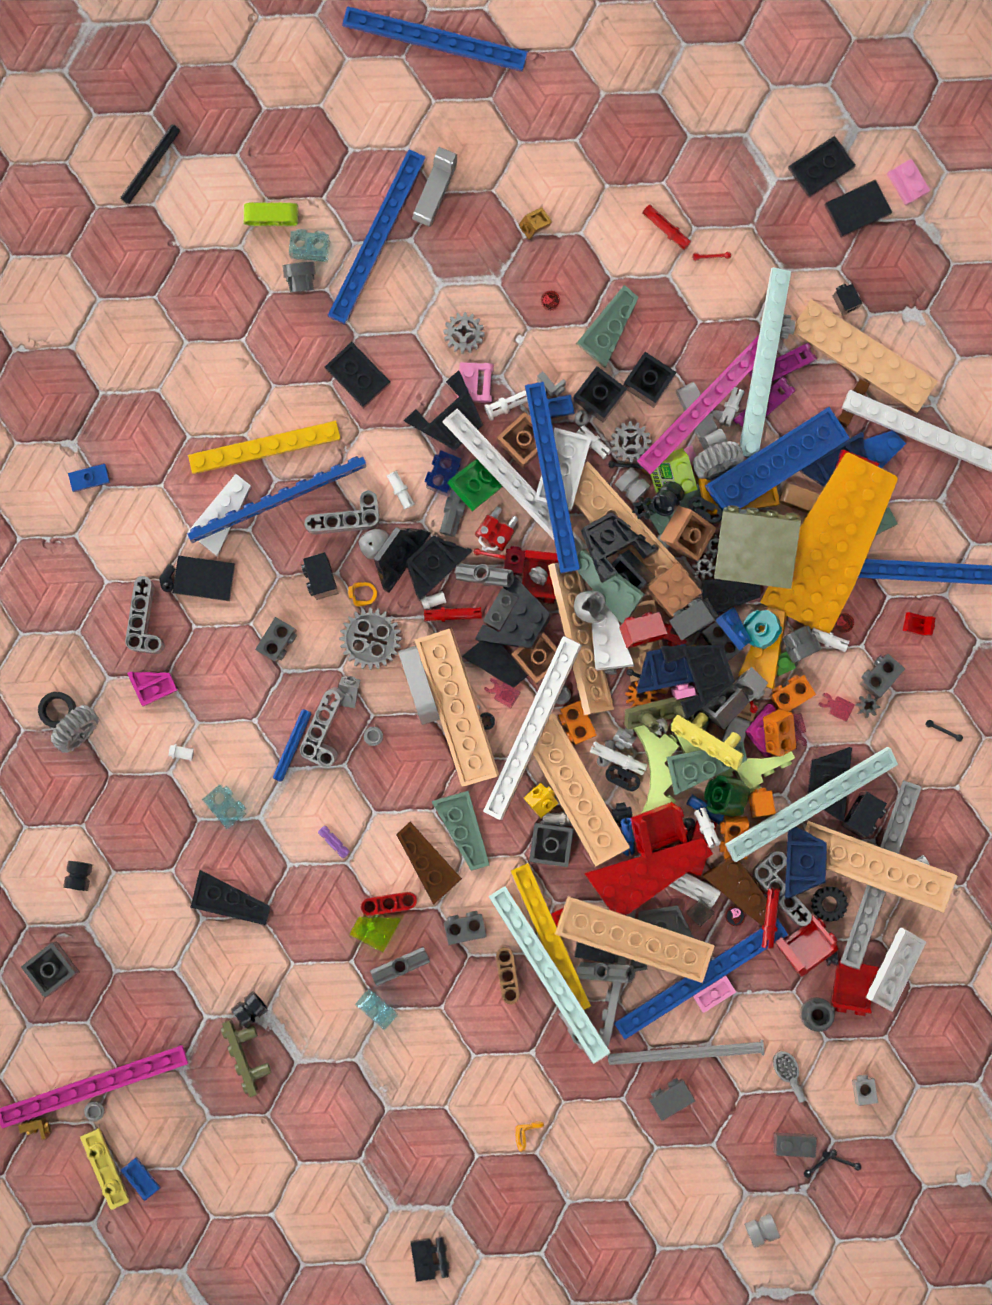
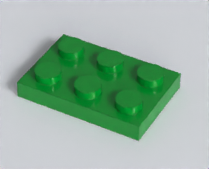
M478 459L474 460L447 482L472 512L503 487Z

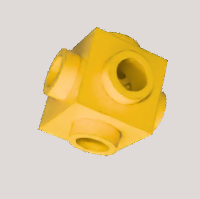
M542 783L533 788L524 797L531 809L540 818L559 804L554 798L556 796L554 791L549 786L546 788Z

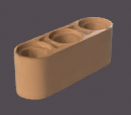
M785 483L779 502L808 514L820 494Z
M502 947L496 953L502 999L507 1004H515L519 999V989L514 956L510 948ZM502 951L510 953V959L506 962L501 961L499 958V954ZM506 970H510L513 973V978L510 981L502 978V973ZM514 990L516 992L515 999H506V991Z

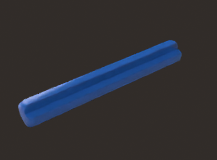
M301 710L275 770L273 779L280 782L283 781L310 719V711Z

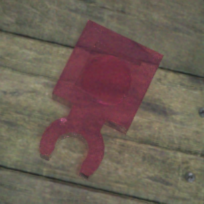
M490 678V682L494 683V687L492 689L485 687V691L489 694H496L494 699L511 709L521 692L505 682L500 687L495 679Z
M823 693L822 696L826 697L828 702L827 704L819 702L818 705L821 708H830L828 714L847 722L855 704L839 696L833 700L831 695Z
M794 714L796 742L801 740L802 745L807 746V741L801 734L806 732L802 714Z

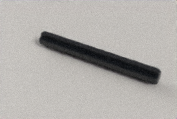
M170 125L121 196V200L124 203H131L180 133V129L176 125Z

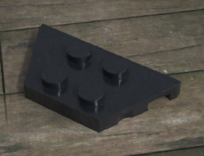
M395 527L374 557L383 590L390 593L407 569L406 560L423 546L431 534L425 529Z
M432 536L406 560V566L417 599L421 601L459 563L465 560L472 553V550Z
M852 747L811 760L807 795L850 769ZM847 796L825 808L824 811L837 820L844 821Z

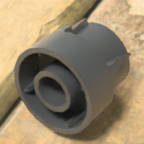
M314 262L282 265L283 275L286 278V282H288L290 293L314 290L313 280L314 274H316Z
M804 626L783 638L786 645L785 649L792 663L822 649L809 626Z
M810 998L801 1006L800 1019L804 1026L812 1031H826L834 1022V1008L828 1001L822 998ZM816 1009H820L822 1012V1017L818 1020H814L812 1016L813 1011Z

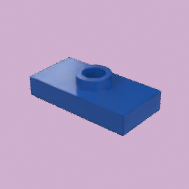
M571 395L547 399L551 418L574 414Z
M106 464L68 473L73 492L110 483Z
M137 1157L120 1170L144 1201L161 1188Z

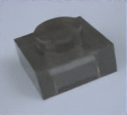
M702 899L687 910V914L700 927L715 913Z

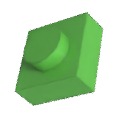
M787 651L780 654L777 676L796 668Z

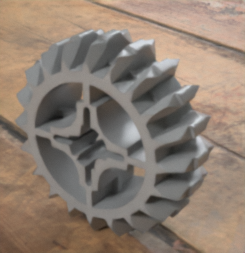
M728 441L704 449L693 461L694 471L698 478L715 479L743 462L742 448L738 443Z
M87 705L76 707L75 710H71L56 725L51 734V742L63 753L73 751L93 733L99 722V717Z

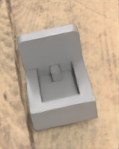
M544 372L537 376V383L544 382L545 391L550 397L553 395L558 396L565 390L566 381L564 379L557 385H554Z
M343 676L341 678L338 688L342 690L344 697L340 706L355 708L361 680L352 676Z

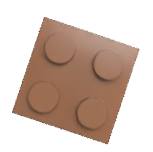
M524 412L497 437L498 444L523 469L538 455L531 417Z
M678 506L662 533L660 540L684 557L698 561L717 528L693 510Z
M678 562L646 588L669 618L673 617V613L684 608L702 593Z
M543 632L534 649L519 647L511 656L533 683L537 685L544 679L557 648Z

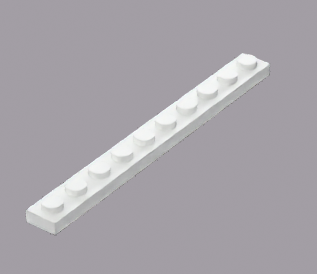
M852 390L848 391L841 409L992 472L991 449Z
M458 409L445 418L443 423L554 540L547 504L534 501L537 492ZM573 532L578 556L582 549H587V546Z
M563 636L483 812L499 820L503 819L582 644Z

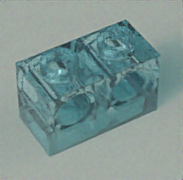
M303 229L291 231L290 258L328 262L329 234L323 231L308 233ZM300 240L305 242L302 247L296 246V243ZM318 242H322L324 244V246L320 249H316L314 247V245Z
M219 784L202 800L224 827L230 829L246 815L244 812L246 807L240 800L236 802L233 799L232 795L234 793L227 785L223 787V785ZM218 793L224 795V801L221 804L215 801V796ZM233 807L236 809L237 815L231 819L228 817L227 811Z
M370 988L355 1004L383 1030L398 1015L394 1009Z

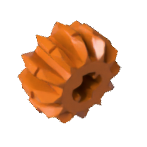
M638 681L634 682L635 688L631 685L628 686L632 693H625V696L631 697V699L625 701L626 704L633 702L630 708L658 700L657 697L652 696L657 693V690L643 692L646 695V699H643L642 702L638 701L639 698H636V695L640 694L636 692Z

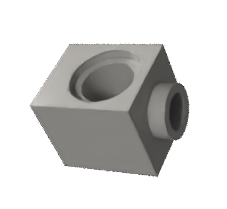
M751 667L738 678L734 685L743 691L750 702L754 698L758 700L762 697L768 682Z
M859 1075L857 1079L852 1080L855 1104L860 1106L878 1103L875 1080L868 1077V1075ZM867 1084L869 1086L868 1093L861 1094V1086Z

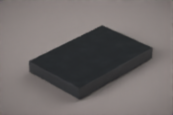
M833 136L789 165L788 169L808 198H810L854 169L856 165L838 139Z
M876 179L825 203V207L841 238L892 214V210Z
M352 341L324 366L362 408H365L391 383Z
M178 555L172 593L230 602L236 564Z

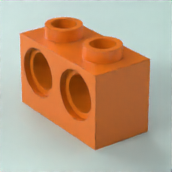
M796 675L788 680L789 684L787 686L779 685L774 690H771L773 694L769 697L777 710L781 709L789 712L815 696L816 693L804 675L800 678ZM796 684L803 685V694L796 692ZM780 694H785L788 697L786 704H782L779 701Z
M581 700L560 709L561 714L558 717L562 725L566 724L568 729L566 735L571 743L574 742L577 745L597 736L589 716L584 715ZM569 710L577 711L578 718L570 720L567 712ZM578 727H582L586 731L585 736L582 738L575 735V729Z
M778 709L764 716L766 752L781 757L796 749L793 713Z
M766 788L754 789L755 791L748 797L751 817L757 818L776 814L772 790L767 791Z
M724 816L723 822H720V834H723V841H720L719 852L723 853L724 859L731 856L725 844L749 830L747 816ZM732 826L739 827L736 831L729 830Z

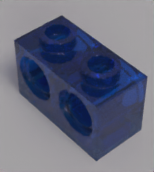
M440 450L439 455L435 454L431 464L434 465L432 472L428 471L424 480L427 483L426 488L448 497L451 487L447 482L457 475L462 458ZM444 460H449L451 462V466L449 468H443L440 465L441 462ZM437 477H441L444 480V483L440 486L433 483Z

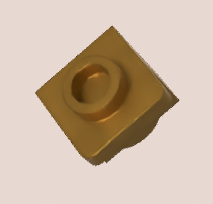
M541 207L526 214L519 223V227L526 237L530 239L536 232L549 227L552 221Z
M46 1117L23 1122L18 1125L20 1133L26 1132L27 1135L37 1133L39 1129L42 1140L47 1139L49 1133H51V1126L49 1122H46Z

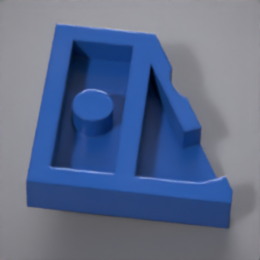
M893 430L863 440L865 458L879 463L878 467L882 469L907 443Z
M734 607L716 619V622L739 650L751 642Z

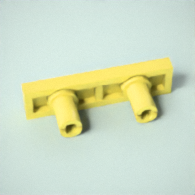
M700 712L692 722L679 715L674 718L671 731L677 736L688 740L693 746L701 748L728 767L737 770L741 766L744 754L734 749L741 741V737L737 733L732 732L726 741L722 742L701 729L708 721V717L704 713Z
M100 1128L81 1136L80 1138L87 1152V1157L92 1164L102 1188V1194L105 1196L110 1210L128 1203L130 1199Z

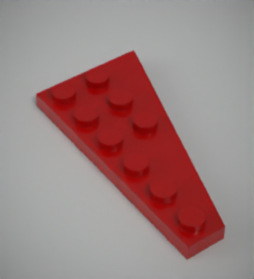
M699 838L653 852V856L647 859L639 856L584 874L610 911L627 916L713 855V852L703 838Z

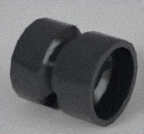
M672 481L663 484L651 501L653 510L661 516H670L684 499L685 493L683 488L678 483Z
M68 860L66 869L69 875L64 878L63 888L88 891L90 880L87 876L92 873L93 864Z
M252 991L244 998V1002H239L231 1010L245 1028H248L256 1021L255 1017L260 1018L268 1011V1008L261 998Z

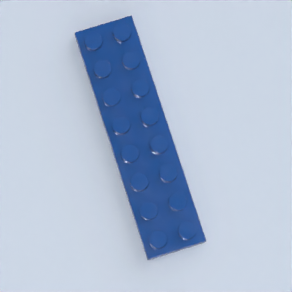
M828 407L711 481L705 487L722 511L724 507L729 505H735L741 509L847 441L850 437L831 408Z

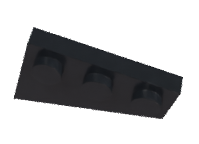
M478 642L462 656V658L470 661L511 688H515L528 677L502 644Z

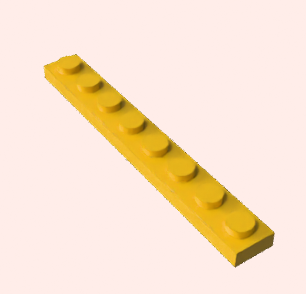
M332 421L189 454L188 457L192 474H197L331 443L341 439L337 422Z
M527 863L511 870L543 947L582 1009L585 1010L591 1007L563 941L559 935L555 934L557 930L529 864Z

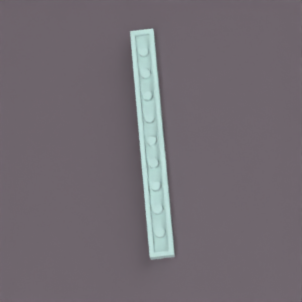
M774 267L771 268L739 445L742 448L744 457L748 458L759 452L791 276V271Z
M884 748L727 842L725 845L732 859L735 862L739 861L897 766L898 763L891 748Z
M504 886L491 894L489 899L592 1063L594 1064L610 1054V1051L507 888Z

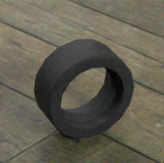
M62 692L46 694L38 705L40 720L52 728H56L60 721H53L47 716L46 707L50 701L54 699L64 700L69 708L68 714L76 708L75 701L69 695Z

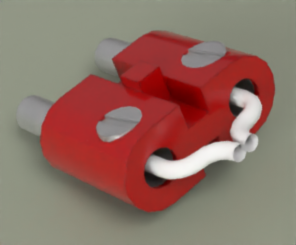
M498 506L491 516L486 515L475 532V536L479 538V543L485 552L487 550L503 551L515 533L513 527L517 523L518 518L513 516L508 525L501 524L497 517L502 509ZM482 541H484L485 543L488 542L494 548H485V544Z

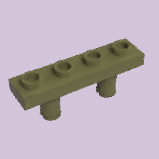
M695 696L681 699L672 697L625 709L624 725L627 729L645 725L650 732L654 733L659 730L658 725L660 724L656 721L658 719L666 720L677 715L686 719L680 702ZM694 714L686 720L692 722L694 720Z
M231 1019L222 1023L221 1032L224 1039L228 1038L230 1044L228 1051L231 1057H235L237 1062L235 1069L238 1076L241 1075L243 1078V1091L245 1094H249V1097H253L259 1093L255 1083L256 1079L269 1075L272 1071L269 1063L255 1068L249 1067L242 1043L258 1037L255 1026L238 1032Z

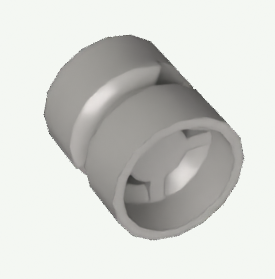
M633 467L628 469L614 484L621 492H627L626 497L632 503L636 502L638 497H641L651 487L644 479H639V473Z
M771 1214L760 1217L759 1222L752 1220L745 1223L754 1248L765 1244L766 1239L773 1241L780 1238Z

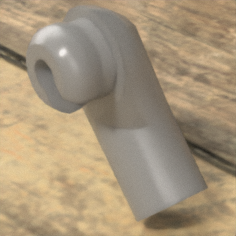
M605 740V746L615 750V741ZM600 756L597 759V764L602 767L611 763V761Z

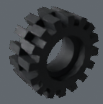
M826 886L818 889L811 900L813 913L823 921H837L848 910L846 909L848 906L847 897L843 891L836 887ZM828 896L835 898L837 902L835 910L831 912L826 911L822 906L823 900Z

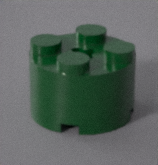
M717 775L714 780L711 779L705 788L704 800H707L708 803L706 807L714 814L730 817L741 816L744 813V808L750 795V788L740 779Z

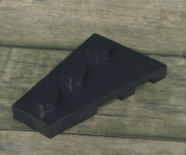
M721 579L702 580V599L708 598L718 613L760 598V585Z

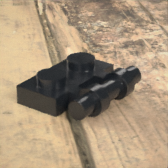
M443 1236L436 1237L437 1245L432 1246L430 1238L410 1241L416 1282L436 1279L435 1271L438 1270L441 1271V1278L449 1277L448 1269H450V1265L446 1258L447 1244H444ZM432 1253H438L439 1263L433 1262Z

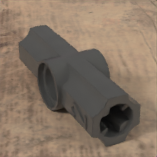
M452 488L450 496L446 500L445 514L440 533L455 537L466 504Z
M459 563L455 570L456 580L480 583L484 586L495 585L510 588L514 581L512 570L487 567L484 564L477 566Z
M422 947L370 970L376 986L426 965L430 963L425 948ZM397 961L405 963L406 968L404 971L399 972L395 969Z
M580 962L579 966H577L579 979L632 983V980L635 978V971L631 965Z

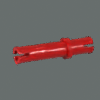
M650 204L643 210L642 214L662 230L669 240H673L682 250H685L692 241L682 234L679 227L672 225Z
M481 607L424 609V622L482 619Z
M768 888L765 922L762 925V930L764 931L761 947L766 948L768 944V948L773 949L775 931L778 928L776 920L780 890Z

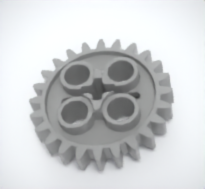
M369 608L368 613L362 609L361 615L355 611V618L353 619L349 616L350 623H343L346 630H340L341 633L345 634L344 637L339 638V640L345 642L340 647L347 649L343 653L344 656L350 654L348 661L350 662L355 659L354 666L361 663L362 669L366 665H368L370 670H372L373 665L380 669V663L387 666L386 660L393 661L391 655H398L395 648H401L397 641H401L402 638L396 636L401 630L394 629L398 623H391L393 617L386 618V611L380 615V609H377L375 613H373L372 608ZM363 622L369 624V629L366 632L359 631V625ZM381 627L388 630L387 635L384 637L377 635V631ZM357 633L366 637H370L373 634L375 639L387 641V644H381L376 641H371V644H368L367 639L355 637L354 634ZM357 641L364 643V647L360 651L354 649V644ZM375 646H381L383 649L382 653L378 656L372 653V649Z

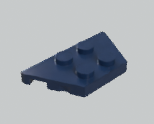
M863 432L843 442L800 470V472L825 487L835 470L841 450H846L865 458Z
M661 649L646 652L636 692L642 693L694 682L686 659L682 658L666 664Z
M796 826L788 831L785 899L826 883L827 843Z

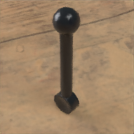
M927 720L925 723L926 727H933L956 738L958 742L963 740L961 734L956 735L934 724L932 720Z
M832 1149L830 1154L810 1170H805L804 1176L810 1178L816 1169L831 1157H836L837 1151Z
M824 1151L822 1153L823 1158H825L830 1153L828 1151ZM839 1157L830 1158L854 1167L856 1171L862 1168L860 1163L855 1164Z

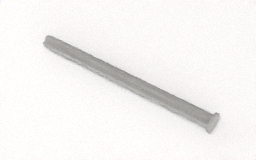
M760 1040V1042L615 1053L608 1055L609 1065L757 1053L764 1055L763 1040Z

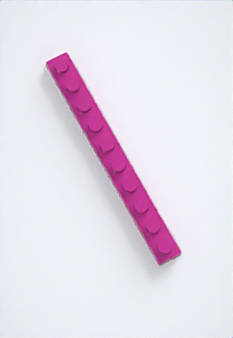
M759 335L637 460L648 473L652 474L753 369Z
M181 1045L0 1108L1 1129L187 1065L189 1062L184 1047Z

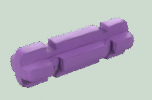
M323 826L318 831V834L325 838V841L335 851H338L337 854L341 858H345L350 853L347 847L343 846V843L333 833H330L327 826Z

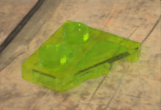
M358 917L349 935L384 953L401 919Z

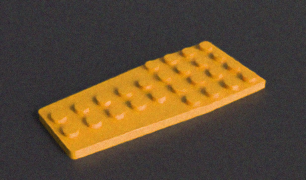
M851 453L844 454L800 526L791 589L767 586L760 603L772 609L786 612V616L812 629L814 627L830 634L858 579L897 483V476Z

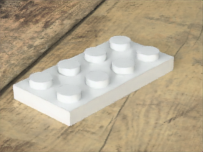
M554 428L553 433L568 510L571 511L592 437ZM541 475L534 501L547 504Z
M900 927L866 998L893 1012L926 941Z

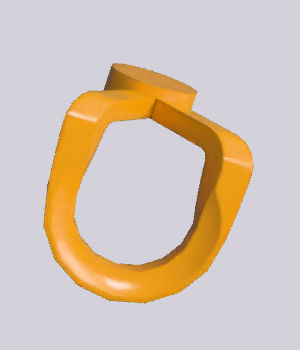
M356 582L348 587L349 599L353 600L355 606L370 605L377 598V589L371 583ZM369 586L373 590V597L369 601H357L355 589L357 587Z
M537 1121L531 1124L516 1126L515 1138L519 1151H525L526 1149L525 1131L533 1128H543L544 1122ZM520 1128H523V1129H522V1144H521V1140H520Z

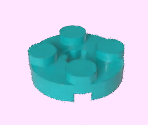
M769 610L753 611L746 617L743 624L751 639L749 644L757 648L766 649L782 633L778 617ZM760 625L765 626V630L758 633L760 631L758 627Z

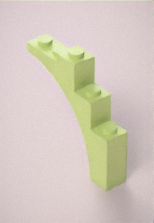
M673 732L683 754L702 750ZM791 751L781 757L747 758V761L741 763L737 770L731 768L718 775L731 777L733 776L732 771H735L738 779L742 780L750 788V792L755 791L754 789L761 788L760 784L764 782L761 777L762 774L766 777L774 773V768L781 766L783 769L791 765V760L795 759Z
M645 725L632 728L643 744L650 769V788L646 804L641 813L670 802L675 804L676 800L669 794L666 796L663 794L672 784L669 767L664 763L667 761L666 757L671 756L679 747L676 744L678 740L671 734L668 736L663 734L659 739L657 737L658 734L650 732Z

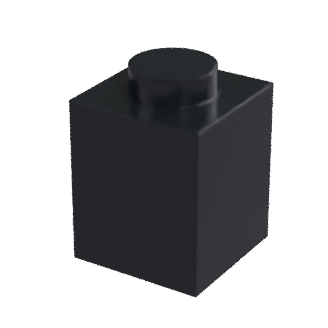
M845 283L836 288L833 298L842 316L860 308L862 301L853 283L849 285Z

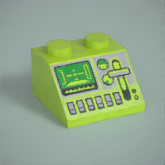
M683 448L673 451L650 474L656 493L663 484L669 481L678 483L683 488L685 494L698 490L689 456Z

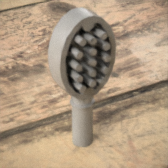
M785 1051L777 1052L773 1058V1067L776 1074L783 1081L790 1083L799 1103L805 1101L806 1097L797 1081L799 1067L796 1060Z

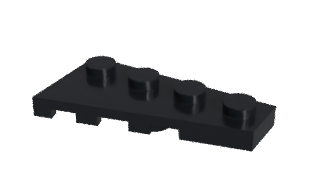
M199 870L190 908L267 925L271 906Z

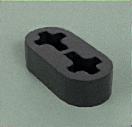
M698 496L690 499L688 503L689 509L711 523H718L722 520L723 511L715 504ZM701 501L700 504L705 507L704 511L699 508L694 510L693 503ZM708 509L712 512L718 510L717 514H719V517L711 519V515L707 513Z
M611 766L606 770L605 776L610 783L630 792L640 787V779L635 774L618 766ZM617 769V774L622 776V778L615 777L612 780L609 771ZM624 778L628 780L634 778V782L637 784L636 787L632 786L629 788L628 783L623 781Z

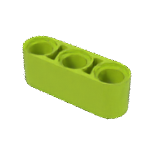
M245 203L243 224L248 226L298 225V205L295 203Z

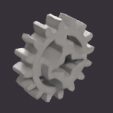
M464 312L463 316L457 313L456 319L451 316V323H445L448 329L443 330V333L447 335L444 337V340L450 341L448 347L454 346V352L460 349L461 354H464L465 350L471 353V348L477 350V343H483L480 337H484V332L481 331L484 329V326L478 325L480 319L474 320V314L467 317L466 312ZM468 322L471 323L475 328H471L468 325ZM463 330H466L465 336L461 334ZM453 338H457L460 344L455 342Z
M629 421L628 426L622 423V429L615 428L617 434L612 433L611 437L615 440L610 441V445L615 446L612 448V452L617 451L616 458L622 456V462L629 459L630 464H632L633 459L637 461L645 453L644 451L650 448L647 445L651 444L652 440L647 439L650 433H644L645 426L640 429L638 422L635 426H632V422ZM641 437L643 439V448L639 444V439ZM618 438H620V440L623 443L621 448L618 445ZM635 438L634 445L630 444L626 447L628 440L631 441Z

